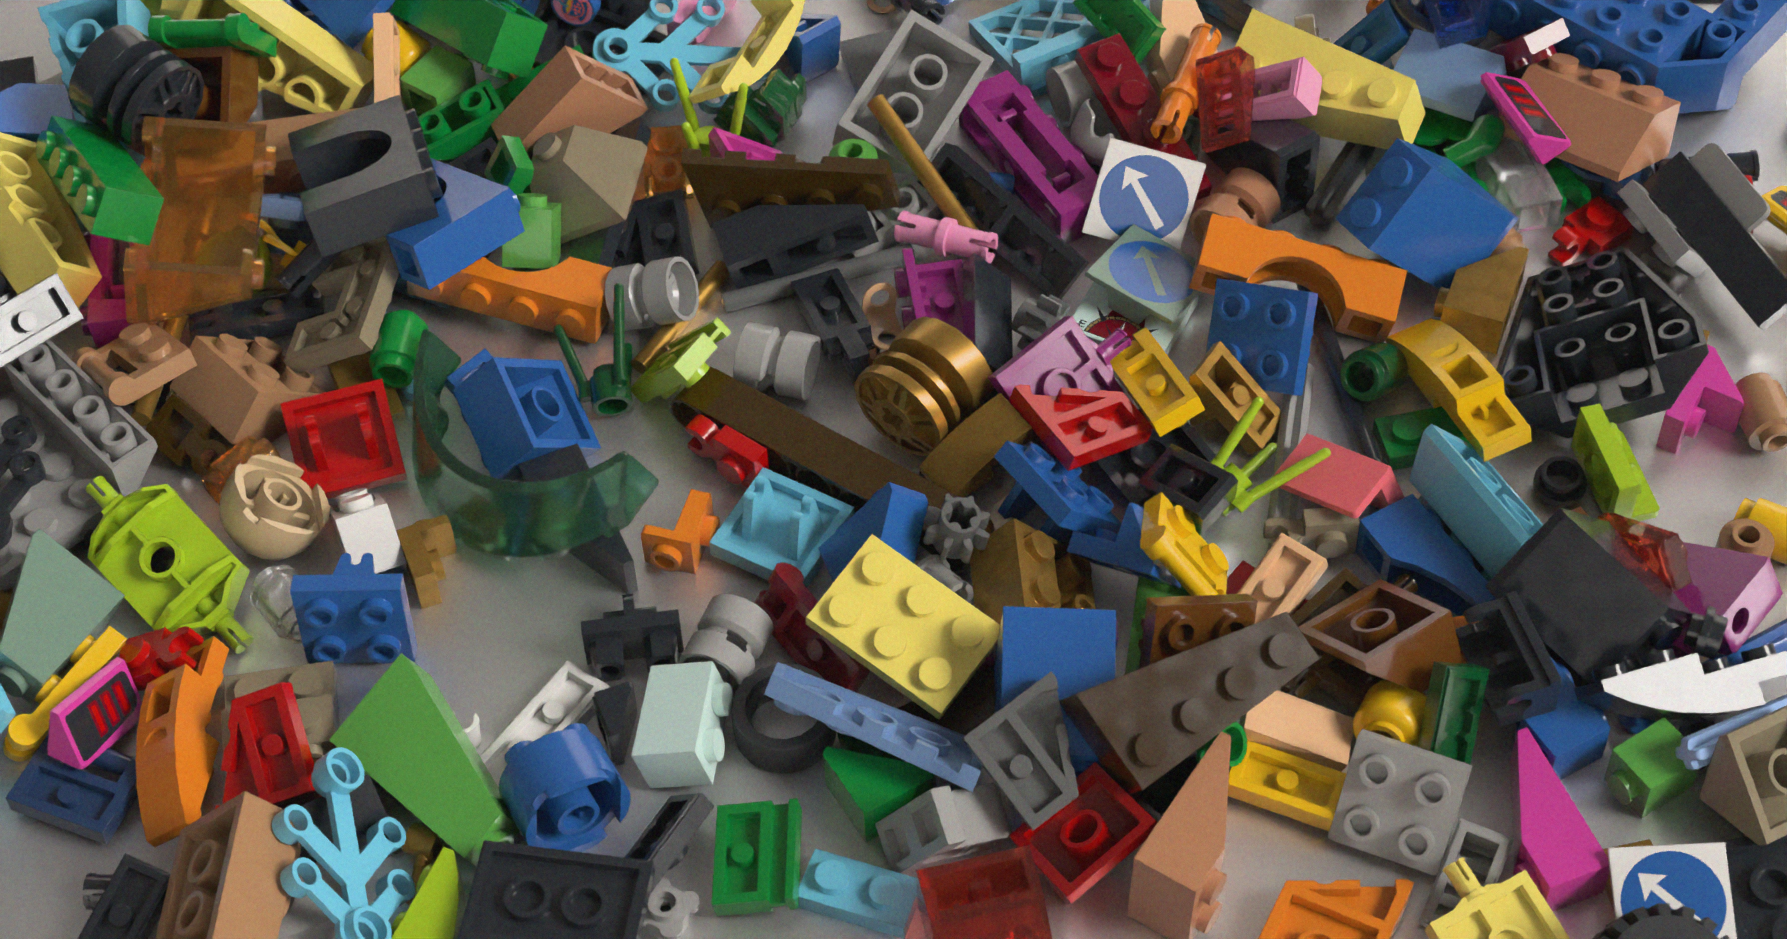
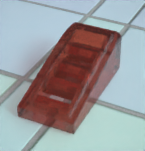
M1237 46L1195 60L1202 150L1208 153L1250 140L1255 85L1254 57ZM1231 77V82L1222 85V80ZM1232 92L1231 98L1221 100L1222 95ZM1233 108L1232 114L1219 117L1221 111ZM1234 123L1235 129L1218 134V128Z

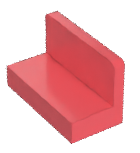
M1308 433L1273 475H1277L1307 456L1326 447L1331 451L1328 458L1278 488L1353 519L1358 518L1369 504L1383 509L1405 498L1391 466Z

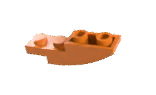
M215 636L203 641V644L192 647L186 653L197 662L194 669L184 664L147 683L137 729L136 783L146 841L154 848L180 836L183 828L201 818L200 808L205 791L214 775L213 765L220 742L208 734L205 729L211 720L210 710L216 691L224 678L222 671L229 648Z

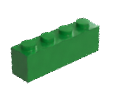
M51 115L47 130H42L39 134L36 144V157L87 230L93 235L149 246L164 202L163 196L121 143L110 134L109 130L105 131L94 124Z

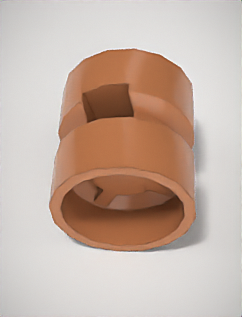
M1239 167L1232 169L1216 187L1213 194L1209 195L1190 217L1189 226L1192 235L1200 245L1212 213L1221 216H1236L1248 224L1265 228L1280 211L1281 200L1272 183L1262 174L1249 168Z

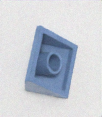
M1414 28L1393 69L1415 79L1424 107L1470 122H1474L1479 116L1496 108L1481 84L1480 76L1485 72L1507 76L1504 56Z

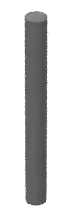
M911 243L722 293L720 294L722 306L725 313L791 296V281L835 268L840 270L846 281L902 266V249L912 248L914 260L916 261L914 249Z

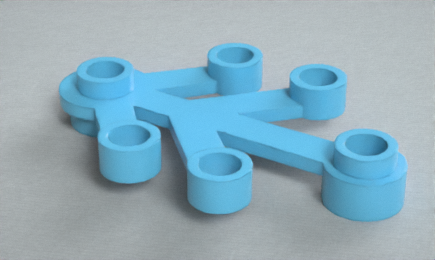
M651 0L648 10L626 30L611 28L604 30L596 37L592 48L593 59L629 75L634 83L650 97L651 104L655 109L661 112H670L677 107L680 100L675 82L669 79L659 80L643 63L660 64L673 76L670 59L677 58L684 73L688 90L691 93L702 76L690 65L709 66L735 57L741 47L689 45L707 27H714L720 23L725 12V5L722 0H698L694 13L661 43H642L659 24L666 25L671 23L678 10L677 0ZM659 3L666 4L671 12L661 13L656 9L655 5ZM702 7H713L717 11V15L709 16L705 14ZM618 45L625 50V53L616 55L610 51L609 46ZM773 67L756 82L765 80L772 72ZM661 90L668 91L672 94L673 100L664 101L658 96L657 92ZM728 94L719 97V103L705 101L698 103V106L707 114H717L723 103L727 100Z
M337 747L316 761L311 775L314 789L327 800L334 845L313 824L309 812L297 804H291L276 814L272 819V829L275 836L285 844L293 845L299 842L341 886L343 899L321 879V872L318 866L308 858H298L285 867L280 874L281 885L286 893L294 898L308 896L335 924L336 939H391L392 930L388 920L398 907L413 898L415 895L414 881L404 870L393 869L377 881L375 886L377 897L369 906L365 884L386 857L405 844L406 832L398 820L392 817H384L367 830L366 838L368 843L359 853L349 793L363 783L364 768L359 758L352 751ZM289 820L295 825V828L292 827ZM298 874H300V875L302 876L304 882H302V881L300 880V878L298 877ZM393 885L397 888L398 893L393 888Z

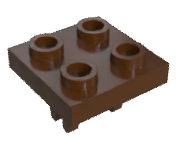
M1249 594L1147 598L1145 618L1141 619L1143 637L1138 642L1139 649L1141 650L1139 669L1255 624L1258 601Z

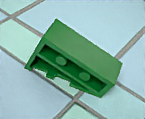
M395 0L390 11L394 15L463 52V57L482 64V71L508 80L510 73L524 78L529 77L548 27L545 22L512 0Z

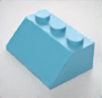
M1430 424L1423 431L1409 481L1421 494L1418 500L1424 508L1434 511L1440 521L1443 520L1451 529L1452 533L1449 537L1457 547L1462 546L1471 557H1474L1485 569L1481 575L1489 583L1543 526V523L1490 462L1482 460L1471 444L1433 424Z

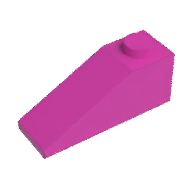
M1529 729L1518 730L1510 758L1514 839L1513 876L1526 870L1551 910L1555 912L1602 894L1610 872L1609 861Z

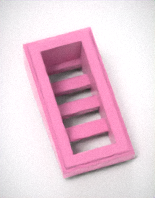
M1305 57L1221 77L1213 118L1218 123L1299 119L1314 116L1317 114L1322 77ZM1239 91H1244L1242 101L1237 102Z

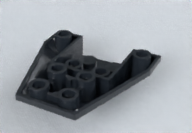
M1625 247L1615 251H1602L1594 254L1589 259L1563 267H1550L1540 274L1528 277L1496 371L1504 379L1505 395L1528 424L1569 439L1574 435L1581 407L1601 404L1609 423L1614 422L1616 425L1671 409L1708 355L1709 350L1699 315Z

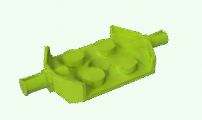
M104 476L94 478L93 481L105 493V496L91 483L87 485L85 491L103 508L101 513L104 516L91 535L88 559L116 589L125 595L124 598L153 630L165 627L169 631L174 632L180 627L188 626L200 636L211 632H218L236 654L246 650L233 633L248 646L254 640L252 635H249L234 619L236 606L250 572L248 567L235 557L168 484L142 487L123 496L114 490ZM162 547H172L175 551V560L171 568L161 573L153 572L151 568L153 554Z

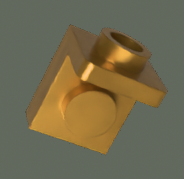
M447 515L419 520L410 526L396 530L407 563L405 565L422 609L442 603L437 582L446 579V575L440 558L454 554L457 551L451 523Z

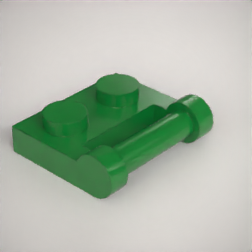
M245 13L228 14L225 19L172 20L169 15L152 16L148 22L149 38L161 45L163 49L232 46L258 58L276 57L277 38L259 30V24L250 22Z

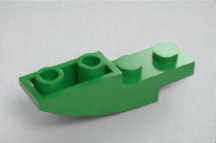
M579 44L571 48L584 54ZM551 60L532 69L528 78L519 76L497 89L493 87L488 78L418 116L430 157L434 160L456 159L490 137L498 144L499 141L491 124Z

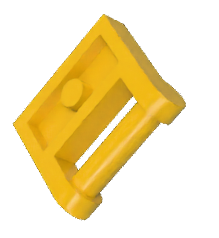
M1162 492L1144 503L1140 548L1151 560H1159L1191 596L1225 595L1229 564L1222 550L1212 542L1208 544L1196 531L1195 524L1189 513L1180 505L1174 507Z

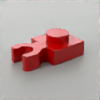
M697 414L685 427V431L694 436L687 443V447L698 456L710 457L715 460L716 470L728 482L734 485L741 484L748 488L763 467L769 469L767 449L729 426L725 425L720 430L709 418Z
M188 626L180 627L174 632L164 627L128 638L125 645L121 648L118 657L125 661L139 692L146 690L147 683L184 664L194 669L197 662L186 653L192 647L203 644L204 638Z

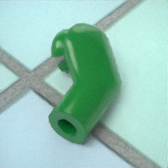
M1494 114L1479 116L1475 119L1465 139L1443 149L1446 158L1450 159L1459 168H1462L1495 152L1504 135V122Z

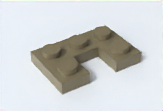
M386 236L344 250L312 283L325 297L341 292L335 311L297 323L283 361L296 374L317 367H324L330 363L355 355H362L373 349L378 340V332L386 309L391 303L392 292L399 275V270Z

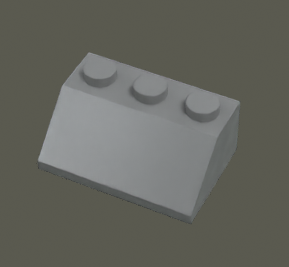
M911 10L837 123L832 145L835 146L837 143L847 139L865 140L875 147L878 159H888L893 173L916 176L867 104L874 97L883 94L931 161L992 65L994 58Z

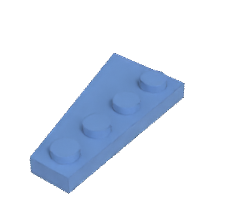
M777 662L764 695L774 699L773 704L777 708L797 716L807 714L826 723L829 728L838 733L856 737L973 792L982 766L963 742L962 738L966 735Z

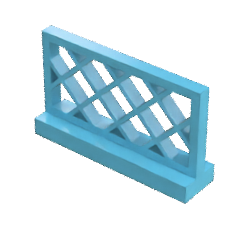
M1020 0L968 21L969 33L1005 71L1008 70L1020 85H1026L1034 98L1048 93L1046 87V72L1048 68L1075 60L1077 49L1105 39L1085 16L1082 21L1061 19L1063 13L1083 15L1072 4L1074 0ZM1140 0L1144 1L1142 3L1150 11V0ZM1038 11L1053 12L1050 18L1029 16ZM998 27L1012 28L1009 34L989 32ZM1023 29L1043 32L1041 38L1020 35ZM1054 33H1061V35L1052 38ZM1013 49L1021 50L1012 54Z

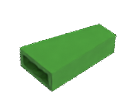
M401 653L329 741L336 747L352 751L359 758L364 771L464 859L477 866L484 840L514 844V837L519 833V829L500 797L499 787L432 676Z

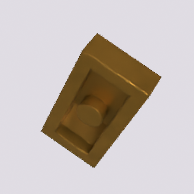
M1221 341L1214 343L1189 376V384L1197 393L1205 408L1203 412L1190 419V425L1194 427L1216 417L1231 433L1256 397H1262L1264 400L1263 406L1239 441V444L1249 455L1264 448L1279 427L1281 410Z

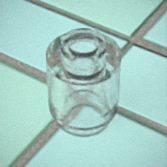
M288 565L266 568L253 581V586L249 593L250 602L280 638L288 639L294 644H300L302 639L290 594L293 575H298V573Z

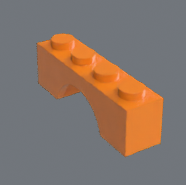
M1212 213L1201 240L1189 288L1215 295L1217 278L1254 284L1275 280L1297 283L1314 293H1318V297L1329 310L1334 331L1370 342L1380 343L1386 341L1385 337H1388L1396 322L1408 270L1394 267L1382 259H1367L1346 253L1334 245H1319L1302 240L1287 231L1268 230L1251 225L1236 216H1221Z
M482 257L430 290L407 281V291L410 295L554 333V326L559 324L564 328L567 337L596 344L610 318L605 299V282L608 273L613 268L568 257L558 265L545 270L520 272L502 268Z

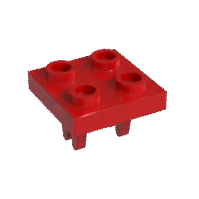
M382 378L280 403L294 463L305 471L300 479L306 482L311 489L318 483L325 492L327 500L360 488L368 490L408 480Z

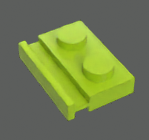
M717 317L673 340L668 345L671 350L656 358L631 386V392L643 404L659 395L667 399L683 384L686 388L691 387L709 370L710 367L705 361L718 348L715 343L728 337L731 331Z

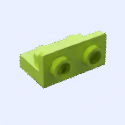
M1601 404L1581 407L1571 448L1586 475L1587 482L1605 520L1613 527L1656 518L1660 507L1624 433L1618 429L1614 422L1609 423Z

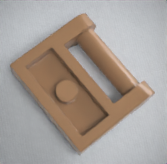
M150 320L126 327L120 332L119 338L97 350L91 347L80 348L71 358L82 371L103 388L107 399L118 406H125L197 366L190 349ZM120 366L125 371H127L129 375L124 372H115L113 369Z

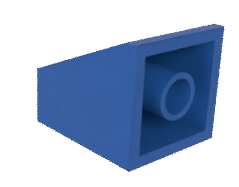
M1396 138L1335 219L1369 250L1404 270H1408L1411 274L1438 289L1441 287L1450 289L1456 270L1488 258L1519 218L1450 159Z
M1003 606L994 661L995 713L1049 672H1052L1057 678L1059 701L1115 679L1116 610ZM1060 705L1063 723L1066 725L1069 740L1068 749L1075 777L1077 778L1094 762L1109 775Z

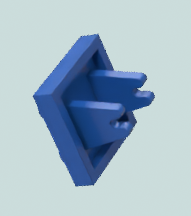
M1217 278L1206 353L1214 343L1221 341L1263 390L1302 396L1307 363L1310 356V344L1313 336L1318 293Z
M1006 441L994 455L997 461L1017 481L998 509L999 514L1004 519L1011 517L1020 521L1038 504L1048 515L1039 531L1063 544L1072 536L1073 531L1095 536L1097 528H1101L1118 534L1122 522L1111 512L1114 507L1113 502L1099 489L1093 486L1088 487L1079 478V475L1082 473L1080 467L1067 471L1056 456L1048 454L1044 449L1033 443L1026 447Z
M344 553L340 556L332 575H293L290 594L307 664L333 661L334 664L393 663L401 653L415 662L417 641L403 574H375L374 560L371 553L363 554L361 562L357 565H353L349 553Z

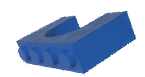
M432 158L436 177L443 196L434 198L439 217L386 235L401 278L428 290L525 231L519 215L521 210L520 202L509 187Z

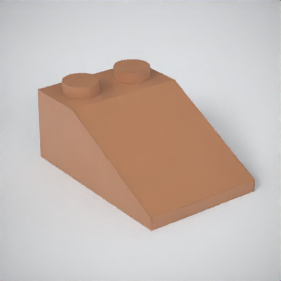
M1222 731L1218 734L1133 859L1127 916L1168 939H1194L1199 931L1208 934L1216 923L1222 909V903L1218 902L1217 898L1227 880V875L1221 872L1225 851L1231 736Z

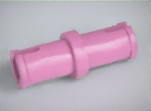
M905 210L897 218L898 221L904 222L905 226L895 224L894 238L898 242H907L934 249L935 254L942 257L955 254L969 258L972 254L976 253L988 263H991L994 259L995 254L988 252L989 248L997 250V233L960 226L956 219L944 217L940 221L912 214Z

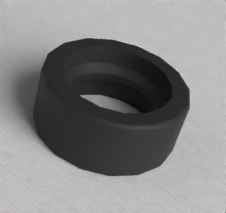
M782 663L825 680L818 672L800 664ZM774 664L759 668L746 677L734 693L731 708L733 733L739 751L751 764L769 772L792 773L810 768L823 759L826 746L832 747L836 740L837 732L819 720L802 735L788 739L770 738L759 733L754 728L752 717L755 711L768 701L774 700L764 695L776 666Z

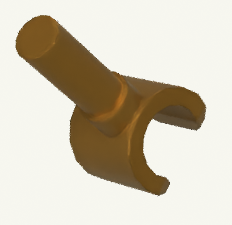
M413 823L406 832V842L402 846L404 853L416 857L411 876L415 884V895L406 902L408 905H411L416 896V886L421 872L427 865L435 863L443 849L442 842L437 834L429 827L419 823Z

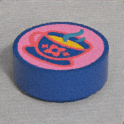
M551 0V6L555 14L564 22L574 26H585L594 19L600 9L601 1Z

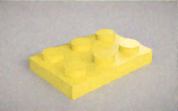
M871 534L810 611L805 623L938 720L944 715L995 648L1000 625L873 534Z

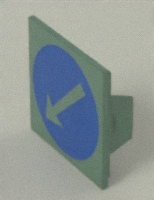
M1135 224L1085 273V276L1107 289L1108 306L1110 309L1138 325L1149 314L1171 325L1201 293V291L1189 288L1196 259Z

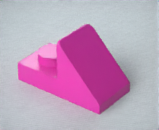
M1708 344V355L1671 409H1668L1664 415L1656 447L1676 454L1685 436L1692 439L1696 437L1702 422L1729 433H1734L1744 406L1742 396L1715 347Z

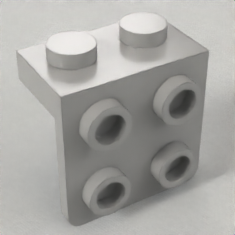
M1709 143L1690 158L1692 163L1750 232L1770 215L1771 209L1769 204L1717 144ZM1632 179L1617 192L1629 206L1623 211L1625 217L1641 234H1644L1647 230L1657 241L1651 247L1652 250L1669 269H1673L1678 265L1697 278L1709 268L1642 185Z

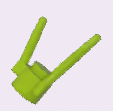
M675 57L671 58L670 66L687 120V122L681 124V129L688 148L701 149V157H711L708 134L713 127H719L713 125L699 126L693 103L688 98L690 93L680 62ZM744 82L740 83L738 87L730 133L740 136L748 92V85Z
M1256 397L1252 401L1214 459L1210 461V463L1232 473L1238 480L1236 497L1221 514L1224 518L1235 508L1242 513L1257 499L1314 467V465L1328 458L1331 454L1329 448H1322L1247 492L1253 485L1249 477L1276 452L1277 444L1272 442L1241 469L1232 462L1225 468L1223 465L1263 406L1264 400L1262 397Z

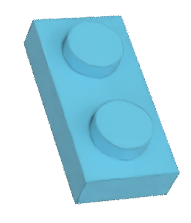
M815 848L799 886L798 908L905 939L923 893V880Z

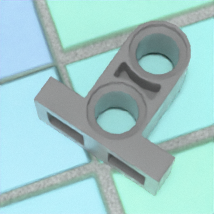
M995 783L976 785L973 792L965 788L951 791L949 785L930 789L875 823L890 870L905 875L918 870L926 864L997 847L1010 841L1009 835L1012 833L1000 793Z

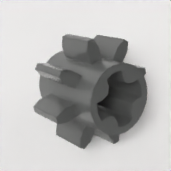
M1041 294L1038 301L1033 298L1025 300L1017 310L1012 322V330L1022 335L1017 347L1021 350L1027 347L1060 319L1065 317L1071 305L1051 294L1049 297Z
M949 493L945 494L941 510L929 506L924 522L930 527L926 530L923 542L924 544H933L940 554V560L942 561L946 558H961L964 563H968L973 547L979 550H985L990 534L984 529L987 527L991 515L989 512L980 511L979 507L974 503L973 496L953 498Z

